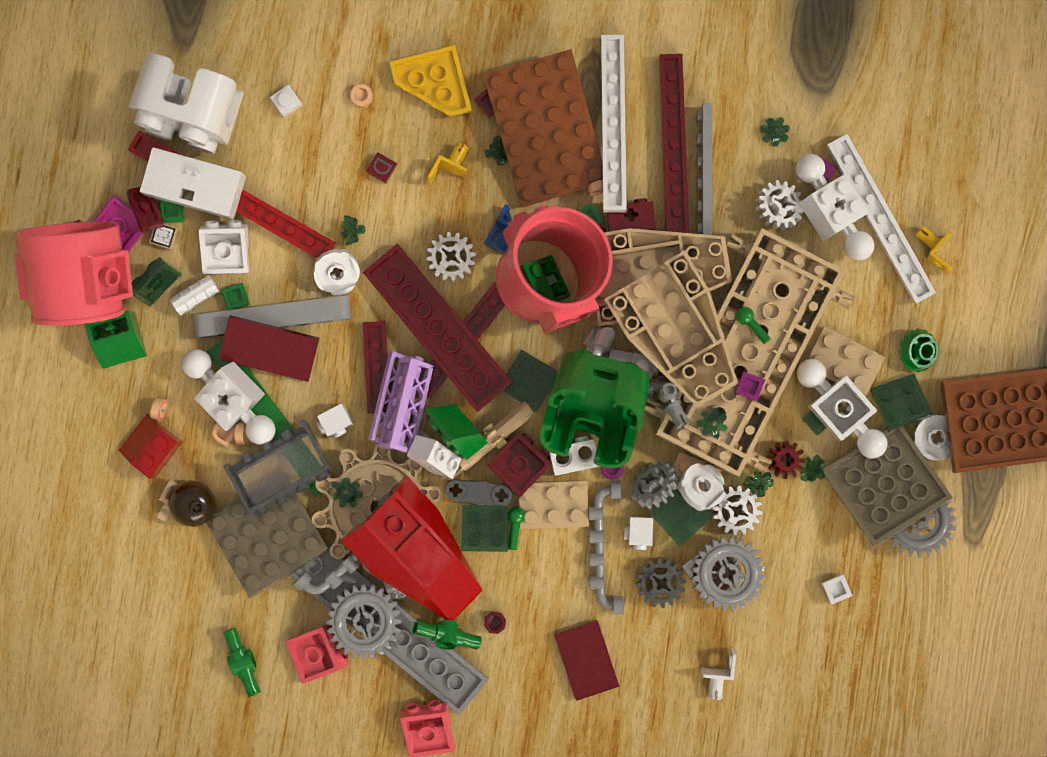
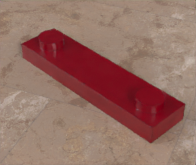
M386 321L363 322L368 414L375 413L388 359ZM388 403L383 407L384 413L387 411Z

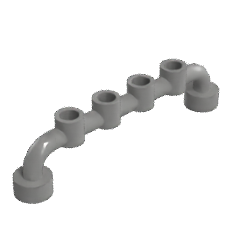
M611 481V486L598 490L594 497V507H589V521L594 520V530H589V541L595 544V553H590V566H595V576H590V588L595 589L596 599L602 607L614 610V615H623V596H614V601H610L605 597L603 499L607 495H611L612 500L621 499V481Z
M390 491L378 501L377 504L379 506L391 495ZM350 554L319 585H312L310 583L312 577L307 572H304L292 585L298 591L303 589L314 595L321 594L330 587L335 590L344 581L341 576L346 571L350 574L353 573L360 566V563L353 554Z

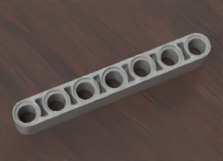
M349 296L193 315L195 338L197 339L224 336L229 315L280 328L352 319Z

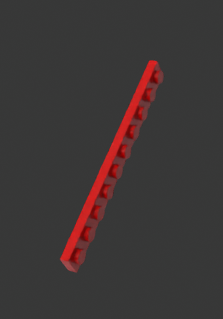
M141 131L137 132L127 149L147 162L149 161L152 147L181 155ZM242 189L236 210L238 214L315 258L320 257L326 251L333 250L336 246V242Z

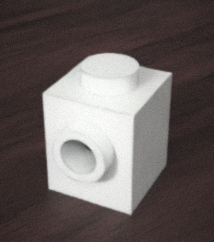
M342 403L317 416L319 421L316 424L322 435L326 433L327 437L334 436V438H338L347 433L346 428L354 425L345 405Z
M629 516L628 526H624V540H628V544L633 545L635 550H647V546H652L653 518Z

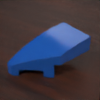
M507 204L504 205L484 245L501 254L508 249L502 232L508 226L507 223L512 221Z

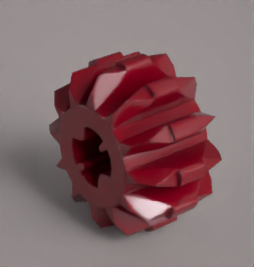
M784 440L783 447L779 442L775 443L777 451L769 448L768 451L773 454V457L766 458L771 459L773 464L768 466V470L777 468L774 476L778 477L782 472L783 479H788L789 473L795 478L797 474L794 469L803 471V467L798 464L799 462H806V459L799 458V455L804 453L803 449L795 451L798 446L797 443H793L789 448V441ZM785 453L788 458H791L790 463L787 462V466H785L784 462H781V457H785Z

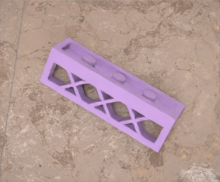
M389 351L368 440L377 443L380 440L376 436L378 428L384 424L385 414L383 407L389 402L391 395L388 386L395 378L396 371L393 367L395 358H414L422 362L424 358L405 356ZM417 366L416 370L418 380L421 372V367ZM416 388L411 391L410 395L413 402L416 394ZM411 410L405 416L407 424L409 423ZM406 433L400 437V446L404 444Z
M399 358L378 447L408 454L415 436L418 435L434 365L414 358ZM417 366L425 369L424 377L420 381L416 376ZM416 388L419 398L418 401L413 403L410 395L411 391ZM411 410L414 419L413 423L408 425L405 416ZM404 433H406L409 439L407 448L399 445L400 437Z

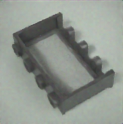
M305 420L300 421L302 426L292 432L290 430L282 432V438L277 441L263 443L261 445L262 449L256 453L243 454L241 456L242 461L233 466L228 463L223 465L248 514L256 515L257 517L262 516L269 511V507L287 502L290 499V495L306 491L310 488L309 485L316 480L321 482L330 476L329 473L334 471L309 423Z

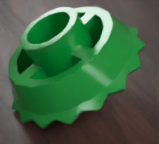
M917 328L916 330H910L909 334L904 335V340L900 342L901 348L898 351L901 355L900 360L904 363V367L909 368L911 372L916 371L919 373L926 371L938 357V344L932 334L928 333L926 329L921 330Z

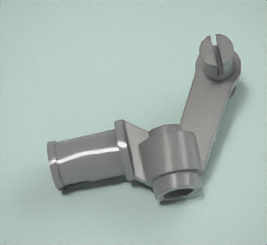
M665 375L657 379H650L648 393L651 391L658 392L659 399L667 403L668 406L664 410L670 414L676 428L680 429L682 428L681 425L683 427L688 425L690 420L681 407L682 402L675 399L678 392L676 386Z

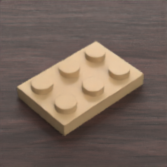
M825 326L822 328L807 359H816L825 366V379L835 383L841 377L847 375L865 397L886 358Z
M587 481L536 482L519 497V507L523 508L526 513L524 522L520 524V529L589 527Z

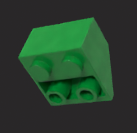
M552 255L519 266L527 284L545 299L559 302L571 296Z
M128 310L121 316L112 319L84 323L90 346L102 369L147 356L135 312Z
M456 404L430 408L426 411L431 418L428 421L429 424L438 432L440 438L457 457L461 454L468 460L488 443Z

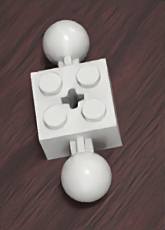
M815 154L802 156L796 164V174L803 182L812 183L816 191L799 202L801 208L822 241L842 230L847 238L844 245L847 255L858 261L867 259L874 251V241L868 233L858 231L853 223L868 214L869 211L845 174L828 184L823 176L825 173V163L822 158Z
M194 349L187 352L182 359L184 373L191 378H201L206 383L194 399L225 431L231 429L242 420L246 424V435L251 442L259 445L270 442L275 435L273 421L264 415L256 416L251 411L265 393L234 361L220 368L215 374L211 370V358L205 351Z
M807 359L800 363L796 373L798 381L804 387L815 388L820 393V396L808 407L836 440L843 441L853 432L858 437L857 446L863 456L867 458L882 456L888 445L886 436L877 429H868L864 424L877 410L848 376L841 377L831 386L825 379L826 369L820 361ZM838 404H846L845 414L838 412Z

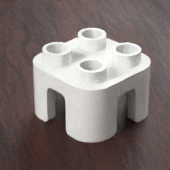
M146 53L128 107L136 114L134 124L145 128V133L167 141L172 140L174 131L179 132L178 137L188 141V146L209 154H215L218 144L227 146L244 95L243 91H236L237 83L224 75L201 68L196 73L186 103L191 88V81L188 78L172 73L174 63L170 58L154 53Z

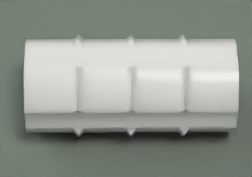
M207 275L170 298V301L179 315H183L220 292L212 277Z

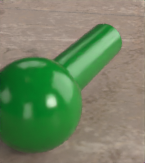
M744 306L737 310L735 316L738 323L747 325L764 345L771 340L769 335L754 320V312L751 308Z
M518 506L512 507L508 512V520L511 522L508 549L517 550L520 524L525 520L526 513L523 508Z

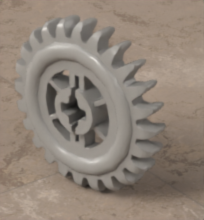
M951 500L934 510L933 514L921 518L916 534L914 533L916 524L913 523L908 526L911 534L904 529L889 538L888 540L894 539L891 547L894 548L900 545V554L905 549H908L909 557L912 556L914 551H917L919 558L922 557L923 551L930 557L932 548L939 553V544L947 547L948 543L945 538L953 539V535L949 531L956 530V526L950 523L957 521L956 517L950 515L955 511V508L947 507ZM935 517V526L932 530L927 525L929 519ZM924 530L929 532L926 535L919 536V533Z
M732 535L728 542L724 536H721L720 543L712 538V547L704 543L706 552L697 550L701 558H693L692 561L698 566L690 568L691 571L697 573V575L690 578L692 581H698V584L693 589L702 590L698 598L707 596L705 604L708 605L714 601L713 609H717L721 604L723 612L727 610L728 605L735 612L737 604L742 609L745 608L744 601L752 604L751 596L759 597L756 589L764 588L759 581L766 579L765 576L760 575V572L766 570V567L759 566L763 558H755L758 549L750 551L752 546L750 542L743 546V538H739L738 542L735 543V538ZM726 557H735L737 560L731 564L728 563ZM718 561L720 565L717 567V570H712L713 566ZM739 561L744 566L745 574H740L739 569L736 567ZM725 567L733 571L730 573V580L722 575L725 573ZM712 573H716L717 578L720 580L717 586L713 582ZM739 576L744 577V581L740 586L737 584ZM725 583L729 585L731 590H722L720 587Z
M363 583L361 590H358L354 584L352 592L344 588L345 597L340 594L336 595L339 603L330 602L335 610L327 611V614L332 617V619L325 621L326 624L332 625L327 630V633H334L330 641L339 642L336 647L337 650L345 647L344 655L352 651L353 659L360 653L362 660H365L367 653H369L371 658L374 659L375 651L380 655L384 654L383 646L391 649L389 640L397 641L393 633L401 632V629L395 625L402 623V620L395 618V616L400 614L401 610H393L397 601L389 603L391 594L382 596L384 588L375 592V584H372L371 588L367 590L366 584ZM364 605L372 606L374 610L372 612L365 610ZM356 607L357 614L355 617L348 616L349 612ZM378 611L381 617V624L375 623L373 614ZM361 615H364L365 619H370L367 623V628L364 627L363 623H358ZM347 619L353 620L355 629L352 632L347 627ZM372 627H380L379 631L374 636H372ZM356 631L361 632L364 639L355 637L353 634Z

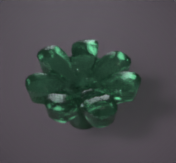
M778 117L776 121L773 118H767V125L760 127V132L766 133L762 138L765 143L771 140V145L777 147L780 140L784 143L788 140V136L785 133L790 131V127L783 125V118Z
M499 136L494 137L493 143L489 145L490 149L485 150V155L487 158L493 157L497 165L503 166L508 160L502 139Z
M345 215L342 222V228L345 231L341 232V236L343 239H346L345 244L348 246L358 242L357 234H364L365 226L357 225L358 221L356 218Z
M712 408L711 413L707 410L701 412L704 419H699L697 425L698 427H704L701 432L703 436L707 437L711 433L713 438H718L720 436L719 431H727L728 426L723 424L727 420V415L724 413L719 415L718 408Z
M814 455L812 460L807 457L806 462H804L806 467H803V471H800V474H802L801 480L814 482L816 478L824 479L825 475L822 467L825 461L819 455Z
M754 472V478L748 476L745 478L746 482L743 483L744 487L749 488L757 497H764L768 487L774 485V480L771 479V473L769 472L764 473L763 476L761 472Z
M347 477L343 479V484L336 482L334 489L337 492L332 494V498L340 500L339 506L345 508L347 503L351 507H355L357 505L355 499H360L363 496L361 491H357L360 483L354 481L351 484L350 478Z

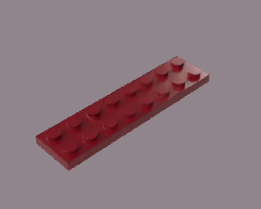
M398 243L362 272L477 412L513 383Z

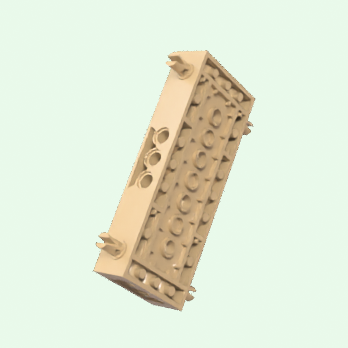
M763 228L757 232L751 243L735 236L733 233L730 236V239L736 244L728 242L726 244L727 248L744 255V259L716 311L733 368L741 366L746 372L765 379L757 402L735 394L736 384L697 408L677 388L678 392L675 399L676 401L681 400V407L690 420L688 425L685 427L681 425L682 428L680 429L676 428L670 414L665 412L664 409L667 406L651 399L649 396L647 402L654 406L655 409L645 406L646 412L660 418L654 435L737 477H740L747 464L763 471V473L767 472L768 469L760 464L759 461L771 464L772 460L754 452V447L830 300L848 310L852 305L844 299L855 300L854 295L852 296L837 288L845 270ZM783 284L787 287L788 294L785 297H779L776 294L777 285ZM746 306L753 310L754 320L766 328L767 334L771 338L768 343L764 345L747 325L738 323L735 315L739 308ZM716 407L722 408L725 412V416L721 421L715 420L712 416V412Z

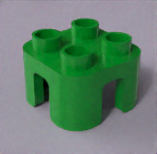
M576 350L565 354L560 359L539 434L540 442L548 451L560 456H567L570 452L575 431L591 433L598 437L594 456V463L597 466L618 468L625 465L631 458L637 430H640L642 426L650 386L648 375L634 363L621 362L595 355L587 350Z

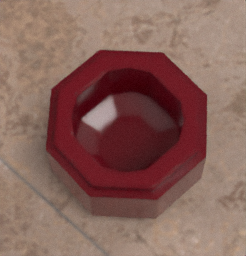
M492 611L485 616L484 627L489 633L499 634L505 629L506 618L501 612Z

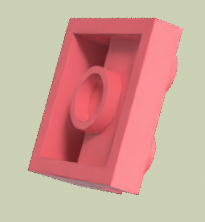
M325 624L285 641L302 684L348 666L347 661L349 657L348 654L344 655L345 649L340 648L337 650L336 647L339 642L330 641L334 633H327V630L332 625Z
M432 700L424 706L410 703L405 708H402L400 721L410 757L455 752L456 746L451 729L452 720L447 702L441 703L440 700Z

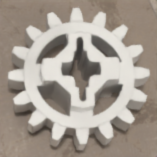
M778 180L772 184L768 183L758 192L760 196L755 199V202L760 204L755 210L762 213L759 219L765 218L766 226L770 223L773 224V230L779 227L782 231L788 227L792 228L802 219L800 215L804 211L799 204L802 200L798 198L801 192L795 193L794 185L790 188L787 187V181H784L781 185ZM777 192L776 195L769 196L771 193ZM790 215L789 218L784 219V216Z
M447 232V238L440 234L439 242L431 241L434 248L427 249L432 256L426 259L429 262H433L429 268L430 270H437L435 272L436 277L442 274L443 281L451 277L452 281L455 282L456 276L463 280L464 272L471 273V270L468 268L469 265L475 266V262L471 258L476 257V253L470 252L474 246L473 244L466 245L468 238L465 237L461 240L459 233L452 237L451 233ZM449 242L456 243L454 246L446 247L444 245ZM463 249H465L467 254L466 262L461 259ZM437 251L442 255V261L439 265L436 261ZM445 252L449 254L455 252V257L459 263L453 260L447 262L448 258ZM451 267H457L459 269L455 272L447 271Z
M737 485L736 491L729 486L728 493H725L722 501L717 506L711 508L717 511V514L712 517L713 519L720 520L717 523L718 527L725 526V533L732 529V534L735 536L738 530L745 535L746 528L754 530L753 522L760 523L756 516L762 514L761 511L757 510V507L762 504L761 502L754 501L757 497L756 494L749 495V488L742 492L741 486ZM733 495H739L735 501L729 502L726 500ZM748 501L751 504L752 513L748 512L746 506ZM728 505L732 507H738L740 505L739 509L745 515L736 514L735 516H733L734 511L730 507H728ZM722 508L726 509L728 515L726 521L722 515ZM739 520H747L743 525L734 526Z

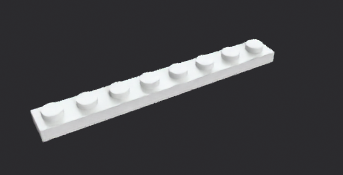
M601 35L603 213L626 212L624 35Z
M848 134L826 145L840 173L846 175L869 211L865 217L912 302L917 304L935 294L936 291Z

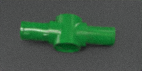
M416 620L412 629L413 634L431 638L432 641L436 642V647L443 650H452L459 646L478 650L481 646V636L463 632L462 629L458 628V623L451 620H443L435 624Z
M236 627L224 631L223 635L230 650L227 662L233 676L237 675L238 679L242 680L248 697L260 693V688L254 676V668L257 667L251 649H246V646L242 645Z

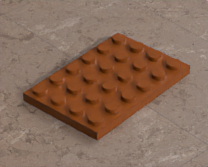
M572 49L483 75L521 208L587 189L589 184L603 180L602 157Z
M1047 368L940 382L953 473L1047 461Z

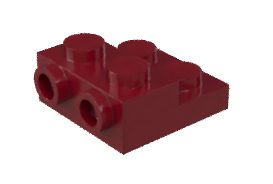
M518 432L489 462L487 467L517 496L521 497L552 463L549 461L551 457L544 450L540 449L538 451L532 445L534 441L527 434L521 435Z

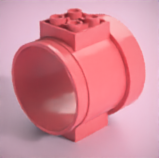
M547 204L535 208V212L527 214L526 211L513 216L514 219L507 223L508 226L502 233L508 249L503 253L498 262L495 277L497 291L504 305L522 320L540 324L544 334L584 320L599 308L595 297L607 285L612 271L611 247L602 229L591 218L581 212L569 208H557L556 205L548 207ZM530 241L546 242L556 246L568 256L573 263L578 279L577 294L573 302L557 303L537 294L527 284L521 274L517 260V251L520 244Z
M104 221L63 223L28 228L15 233L18 253L14 254L19 295L20 300H29L32 323L50 326L75 325L108 320L125 313L122 300L133 297L128 250H120L122 249L119 223Z

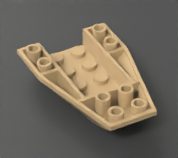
M632 228L604 232L611 247L612 271L607 285L595 297L599 307L596 310L598 326L619 324L605 302V298L641 278L684 250L709 291L731 283L732 277L725 236Z
M685 250L604 299L628 340L697 408L738 384L710 291Z

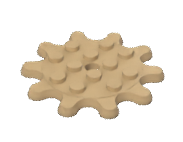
M379 443L375 445L374 454L369 460L359 459L351 449L343 450L340 453L339 460L343 465L342 475L335 479L328 477L321 482L316 480L317 490L328 497L329 505L325 510L316 512L312 517V523L316 528L330 527L336 532V540L330 547V554L333 558L342 559L350 552L340 540L356 524H362L373 513L370 509L373 501H379L406 475L432 503H436L441 499L442 493L438 487H423L418 483L417 475L423 468L411 458L402 464L395 463L391 458V449L378 447ZM363 565V569L367 573H370V571Z

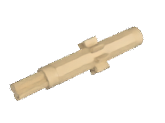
M526 400L498 424L494 425L491 422L482 429L486 433L483 437L488 443L468 460L459 455L462 459L453 479L461 472L471 468L493 448L497 447L500 450L509 443L506 438L536 413ZM440 476V478L446 484L453 480L450 478Z

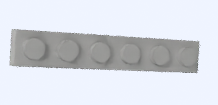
M702 103L700 109H697L696 115L697 123H700V132H697L696 142L697 146H701V155L697 154L696 161L697 168H701V177H697V191H701V200H697V213H701V222H697V234L712 235V103Z

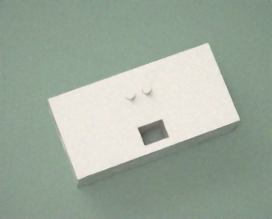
M152 147L140 192L148 197L234 220L246 176L240 171Z

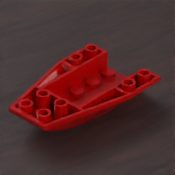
M406 475L390 490L391 495L362 524H356L340 541L371 574L441 618L454 621L483 589L438 508Z

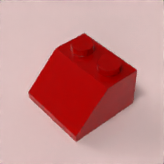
M146 414L118 451L133 467L150 479L156 478L183 441Z

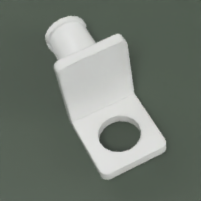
M730 648L728 669L701 667L702 677L710 678L708 698L715 700L716 691L717 700H721L723 698L724 680H734L736 663L734 648Z

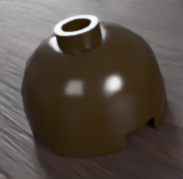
M190 480L179 486L177 485L169 496L168 507L174 520L183 526L197 527L211 519L215 512L216 502L214 494L209 487L199 481Z

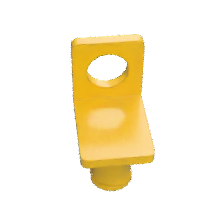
M457 142L449 158L439 155L428 175L427 184L431 185L440 167L465 178L467 169L461 166V163L469 148L463 145L461 149L462 143Z
M924 225L915 237L931 249L927 260L948 275L952 267L939 258L936 253L948 241L952 233L949 231L944 237L939 238Z

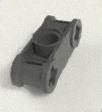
M453 480L447 484L445 489L449 499L470 504L504 506L512 498V491L508 486L485 481ZM455 484H459V488L463 490L462 493H458L457 497L454 496V492L450 491V488L454 487ZM500 489H505L504 492L508 494V498H504L501 502L499 497L495 496V493H498Z

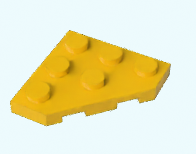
M455 45L389 62L395 86L450 118L472 112Z

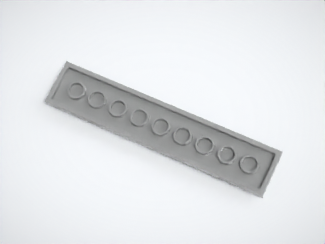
M329 547L328 551L289 576L297 580L304 572H307L312 577L310 583L312 585H319L344 559L333 558ZM357 569L351 574L346 571L341 576L344 581L335 590L330 587L325 592L314 596L328 608L335 610L330 602L339 603L336 595L340 594L345 597L344 588L352 592L353 585L355 584L358 590H361L362 584L365 583L367 590H369L374 583ZM375 585V592H378L380 588ZM397 603L393 610H401V613L395 616V618L401 619L402 623L395 626L401 629V632L393 633L397 638L396 642L388 641L391 649L382 647L384 654L442 702H447L448 707L460 715L489 678L454 649H440L436 647V642L432 641L431 638L413 634V625L417 619ZM364 605L365 610L370 612L374 610L372 606ZM356 607L349 612L348 616L355 617L357 614ZM378 611L373 614L375 623L381 624V617ZM361 615L358 623H363L364 627L367 628V623L370 619H365L364 615ZM347 619V623L354 628L353 620ZM372 627V636H374L379 631L380 627Z

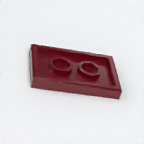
M598 620L554 634L576 701L620 687Z

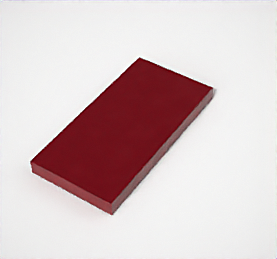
M229 315L219 360L230 363L234 361L238 365L309 382L320 338Z

